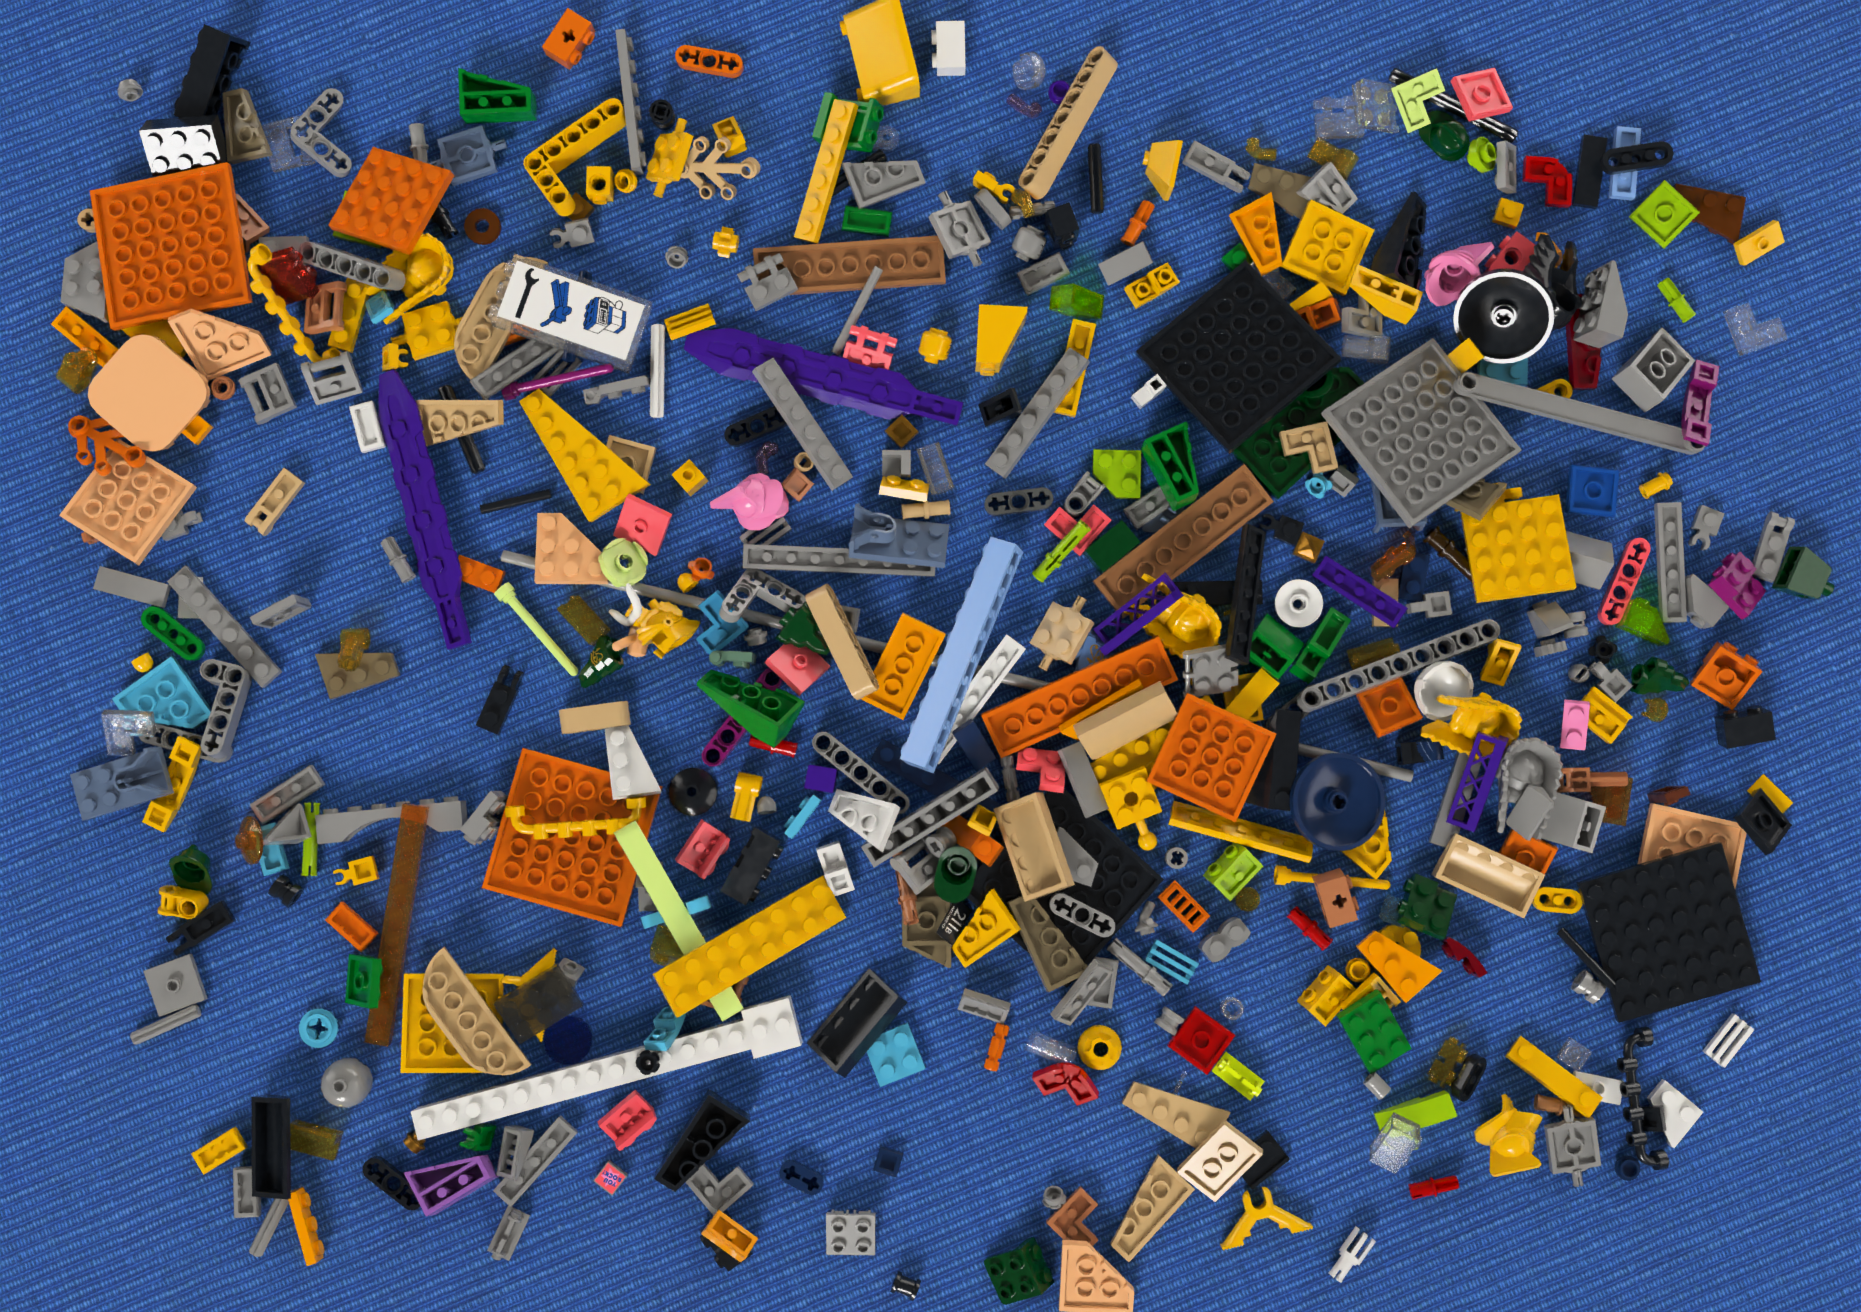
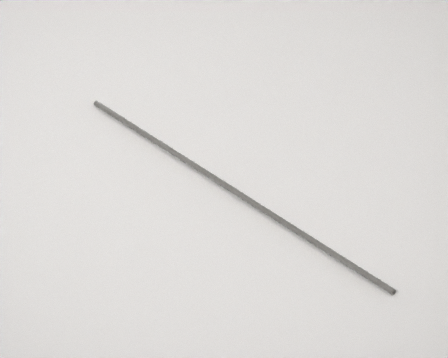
M503 550L501 555L502 562L535 570V557ZM609 580L608 584H596L626 592L625 586L615 587ZM639 582L632 585L637 595L666 602L669 601L670 603L699 610L701 609L698 605L705 600L704 598ZM746 609L741 616L744 621L777 629L783 628V625L779 623L782 617L750 609ZM855 635L861 648L864 650L882 654L887 645L886 642ZM935 655L930 666H938L939 655ZM977 665L973 676L978 673L982 666ZM1008 672L1001 683L1033 691L1050 682ZM1299 743L1298 755L1312 759L1328 753H1338ZM1361 758L1378 775L1411 782L1413 779V770Z

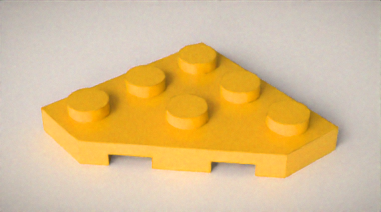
M1385 811L1379 828L1368 841L1356 848L1341 851L1376 880L1392 861L1391 851H1389V832Z

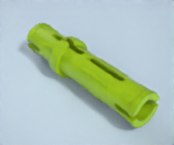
M1079 520L1052 552H1047L1042 563L1033 570V576L1043 583L1055 568H1059L1062 565V560L1091 531V528L1085 522Z
M305 802L304 813L312 837L303 841L301 876H308L309 866L310 875L317 876L318 844L315 815H319L320 803L313 802V812L311 813V802Z

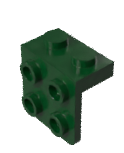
M1034 1237L1026 1239L1014 1250L990 1256L984 1260L985 1268L1001 1303L1004 1305L1042 1295L1054 1283L1052 1272L1048 1268L1042 1255V1250Z

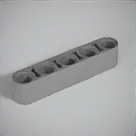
M304 241L299 245L298 256L304 263L379 289L398 291L404 287L405 275L397 268L322 243Z
M819 732L814 736L812 740L813 748L871 796L892 803L895 797L901 796L905 799L906 806L904 809L899 810L898 814L908 810L910 801L907 795L827 732ZM821 736H827L830 739V746L825 750H821L817 745V741ZM840 751H846L849 755V761L844 765H840L836 761V755ZM859 766H864L868 770V776L864 780H859L855 777V769ZM878 781H883L887 786V791L883 795H877L873 790L874 784Z

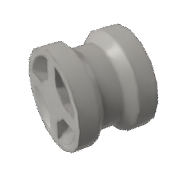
M940 827L935 834H931L926 839L929 851L936 857H940L947 848L957 844L954 833L947 827Z
M1164 1006L1162 1015L1156 1018L1154 1023L1175 1036L1177 1033L1176 1028L1185 1019Z

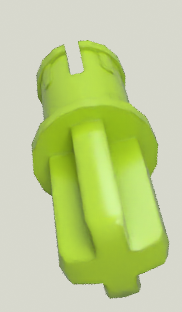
M1665 278L1658 283L1657 287L1669 302L1668 307L1672 306L1682 320V323L1696 315V312L1693 311L1685 300V294L1682 295L1670 278Z

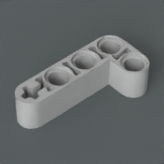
M208 659L201 664L200 674L205 680L219 686L200 747L204 754L220 760L225 758L230 752L252 683V677L239 665ZM218 667L217 675L210 677L211 670ZM238 673H242L241 680L234 683V676ZM234 696V702L226 706L227 698ZM222 719H227L226 726L219 729V722ZM219 744V747H218V748H213V750H212V746H213V745L216 746V745Z

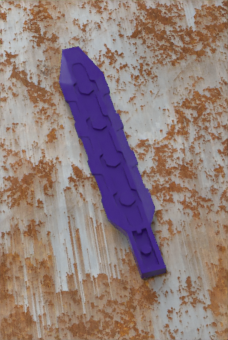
M733 328L693 332L687 335L684 345L685 351L720 375L743 381L750 380L759 383L752 371L759 365L774 358L797 393L820 399L821 402L836 406L840 404L866 411V414L888 420L912 413L958 426L964 402L919 391L901 373L880 367L876 369L849 362L846 358L819 354L804 350L801 346L774 342L759 338L756 334Z
M392 369L379 375L378 420L384 443L388 446L394 469L395 485L400 492L406 515L405 523L408 534L412 538L418 560L417 568L422 587L436 605L447 650H453L472 643L460 599L462 571L457 552L452 545L447 526L448 518L435 480L436 473L425 443L424 427L418 405L396 369Z

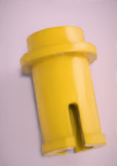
M1659 472L1657 477L1639 485V491L1645 499H1648L1663 489H1670L1673 481L1668 473L1664 472L1662 474Z

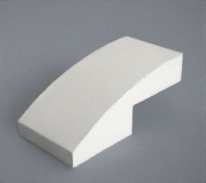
M836 841L816 848L827 885L834 896L855 890L840 842Z

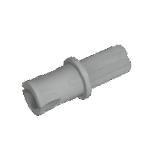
M410 124L411 146L409 148L413 152V159L428 163L427 150L429 146L425 140L424 124Z
M390 536L383 539L381 545L390 560L389 565L394 567L401 582L407 583L414 579L416 575L406 560L407 555L402 553L394 537Z

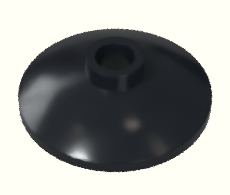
M699 768L684 769L677 773L670 783V801L675 809L682 814L689 816L701 815L707 812L716 801V783L713 777L705 770ZM690 787L696 789V794L693 797L688 795Z

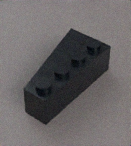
M204 24L203 29L198 34L196 50L190 57V68L182 81L183 88L180 97L177 98L174 105V116L217 115L223 102L220 96L223 92L229 90L232 83L230 75L234 68L239 69L242 62L239 56L243 48L248 50L251 42Z
M708 1089L655 1171L654 1179L676 1192L726 1142L728 1143L742 1127L750 1122V1114Z

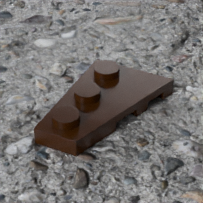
M1677 183L1673 186L1676 191L1700 211L1691 222L1703 225L1708 228L1709 232L1715 235L1719 234L1728 239L1727 242L1731 244L1739 240L1746 197Z

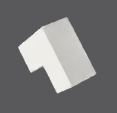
M1156 374L1141 389L1135 392L1131 399L1141 409L1161 394L1167 385Z

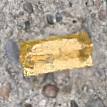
M1388 638L1346 650L1351 668L1355 670L1399 653L1400 647L1398 643L1394 644L1393 638Z
M1451 1036L1448 1040L1445 1039L1438 1055L1446 1059L1443 1063L1435 1059L1427 1073L1429 1074L1428 1080L1437 1084L1438 1080L1442 1081L1439 1085L1442 1088H1445L1446 1084L1449 1086L1452 1084L1457 1074L1454 1072L1455 1067L1458 1063L1462 1064L1468 1054V1051L1465 1050L1467 1045L1462 1043L1460 1047L1457 1046L1459 1041Z

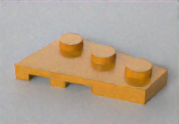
M1272 192L1229 214L1230 220L1261 276L1283 265Z
M1375 930L1356 945L1359 951L1405 1003L1442 972L1439 968Z

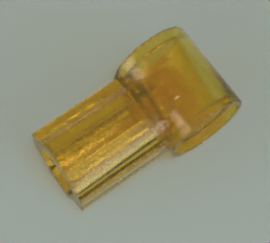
M1319 137L1307 156L1321 165L1332 162L1345 181L1359 160V157L1354 152L1345 148L1339 149Z
M347 628L341 630V649L337 659L339 667L346 671H355L360 666L364 650L370 647L368 628Z

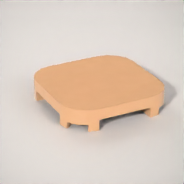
M149 335L134 336L126 341L93 378L88 389V399L96 413L132 444L146 451H161L173 446L178 436L203 408H207L211 401L209 400V381L204 374H200L165 344L164 340Z

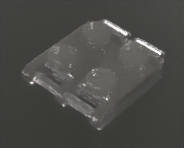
M1361 79L1355 85L1352 84L1353 102L1358 103V106L1354 105L1355 122L1361 128L1387 133L1399 132L1395 116L1397 105H1394V96L1391 88L1395 87L1394 84Z

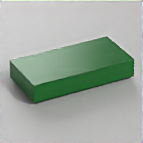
M845 205L842 231L889 237L892 212L867 208L859 209L858 207Z

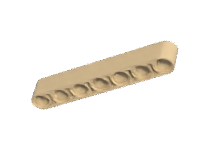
M1102 46L1095 47L1088 54L1020 175L1019 186L1036 200L1043 198L1049 191L1117 69V61Z

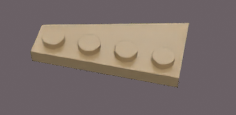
M1133 1081L1121 1101L1125 1106L1194 1148H1197L1224 1119L1227 1120L1231 1113L1228 1110L1210 1106L1209 1104L1194 1101Z

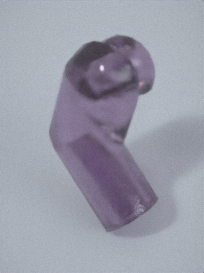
M1014 93L1010 94L1007 98L1008 105L1031 119L1037 118L1038 114L1042 112V107L1037 102H1032L1031 105H1028Z
M767 441L763 443L755 454L757 474H769L767 460L771 455L777 454L779 450L775 442Z

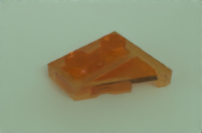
M1409 531L1402 535L1405 541L1397 548L1391 546L1371 566V576L1376 582L1382 578H1389L1394 574L1396 568L1402 564L1406 565L1414 559L1416 554L1415 538Z
M1628 777L1627 786L1591 787V792L1589 793L1592 802L1606 806L1602 823L1626 826L1633 778Z

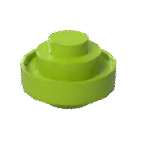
M1485 137L1472 140L1467 154L1469 165L1481 173L1493 170L1497 158L1494 145Z

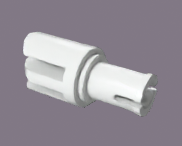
M1355 1226L1340 1247L1339 1254L1341 1256L1328 1272L1333 1278L1336 1276V1280L1342 1283V1280L1353 1265L1361 1264L1376 1243L1373 1238L1370 1239L1358 1257L1355 1256L1368 1237L1363 1232L1352 1248L1347 1250L1360 1230L1357 1226Z

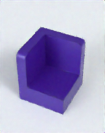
M808 765L804 788L834 793L838 769Z

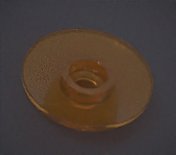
M246 816L240 824L239 833L235 837V844L240 849L244 860L250 865L257 864L261 859L263 835L256 818Z

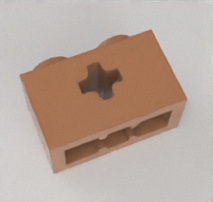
M1337 868L1312 876L1322 912L1329 928L1358 920L1356 911L1359 910V906L1355 896L1351 897L1349 889H1352L1353 885L1348 874L1344 875L1342 870Z

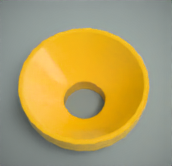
M1094 1025L1087 1028L1080 1035L1077 1049L1079 1057L1085 1065L1092 1069L1105 1070L1112 1067L1119 1060L1122 1046L1120 1038L1114 1030L1104 1025ZM1098 1042H1103L1108 1046L1106 1055L1101 1057L1095 1055L1093 1051L1095 1044Z

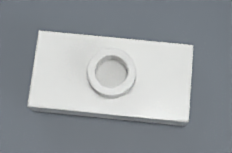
M1573 1071V1075L1603 1097L1601 1102L1621 1104L1620 1084L1624 1082L1623 1080Z

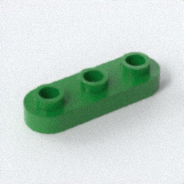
M152 606L143 611L141 615L142 625L182 658L195 661L204 655V642L164 609ZM156 615H158L160 618L158 623L154 622V617ZM174 630L178 631V636L176 638H173L172 636ZM192 645H196L194 653L190 650Z

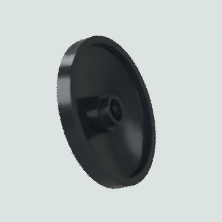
M1495 269L1477 276L1461 291L1454 309V329L1461 343L1468 338L1473 341L1484 355V358L1481 360L1499 364L1514 363L1533 355L1545 344L1553 328L1554 304L1546 287L1534 276L1516 269Z

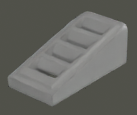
M519 1125L504 1127L496 1175L513 1181L518 1180L534 1130ZM507 1165H511L512 1169H507Z

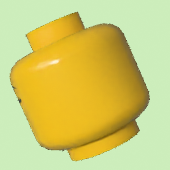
M930 327L929 331L922 333L918 351L921 355L925 356L924 361L938 364L939 360H946L948 358L952 339L948 336L947 331Z

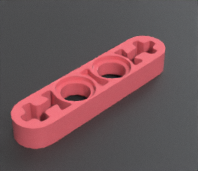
M1644 538L1632 539L1624 548L1598 610V619L1604 625L1617 624L1625 613L1650 553V544ZM1640 544V549L1643 551L1636 554L1634 560L1627 559L1628 557H1634L1636 550L1633 546ZM1629 564L1633 566L1634 575L1632 577H1626L1623 574L1624 565ZM1616 586L1624 588L1625 596L1623 599H1617L1614 596L1613 591ZM1614 603L1620 604V606H1614L1612 614L1615 615V618L1608 620V615L1605 614V611L1611 610Z

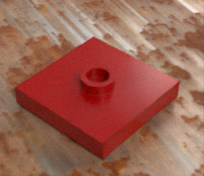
M1194 1006L1167 1046L1208 1075L1235 1037V1034Z

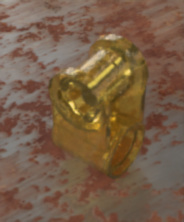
M84 347L77 353L69 352L65 354L60 369L56 373V379L75 394L83 392L90 384V378L97 365L96 353L93 349Z

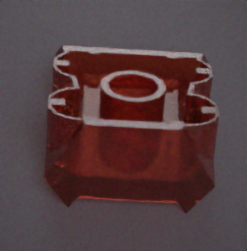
M293 246L272 252L271 261L264 265H258L261 274L270 279L271 288L277 296L284 299L286 305L308 298L313 299L320 291L316 285L318 272L311 266H304L303 255L295 250Z

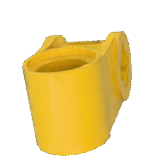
M166 885L159 888L161 904L157 912L164 916L192 919L208 907L209 899L202 891Z

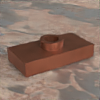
M1666 786L1647 794L1650 803H1664V806L1677 803L1680 798L1691 795L1686 786Z

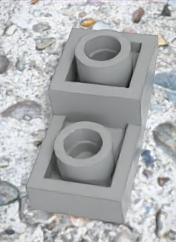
M1142 241L1099 263L1098 266L1109 286L1152 264L1153 261Z

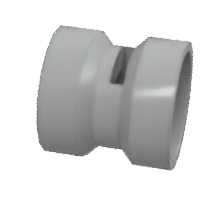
M1585 611L1567 613L1573 623L1579 622V624L1564 630V639L1589 635L1588 628L1584 624L1586 619Z
M1587 970L1581 971L1571 985L1573 991L1577 994L1582 993L1591 1004L1596 1003L1603 996L1607 988L1600 980H1595L1593 975Z

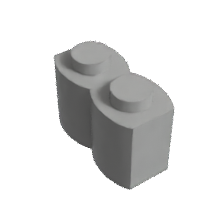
M1232 917L1224 921L1219 926L1217 932L1206 935L1200 941L1198 947L1212 963L1218 962L1228 955L1232 947L1244 943L1251 932L1240 918Z

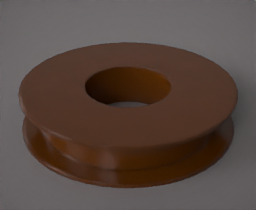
M479 208L468 214L465 219L464 229L467 236L474 243L487 245L494 242L500 235L501 223L493 211ZM480 221H487L489 223V228L486 232L481 233L477 231L476 227Z

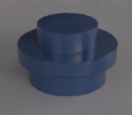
M1621 1156L1615 1163V1172L1619 1178L1631 1181L1639 1175L1640 1164L1632 1156Z

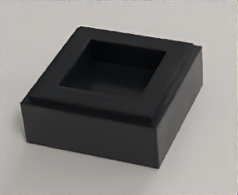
M1640 1105L1644 1111V1119L1642 1120L1643 1131H1666L1663 1105Z

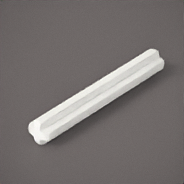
M654 324L651 326L650 416L652 418L664 417L665 326Z

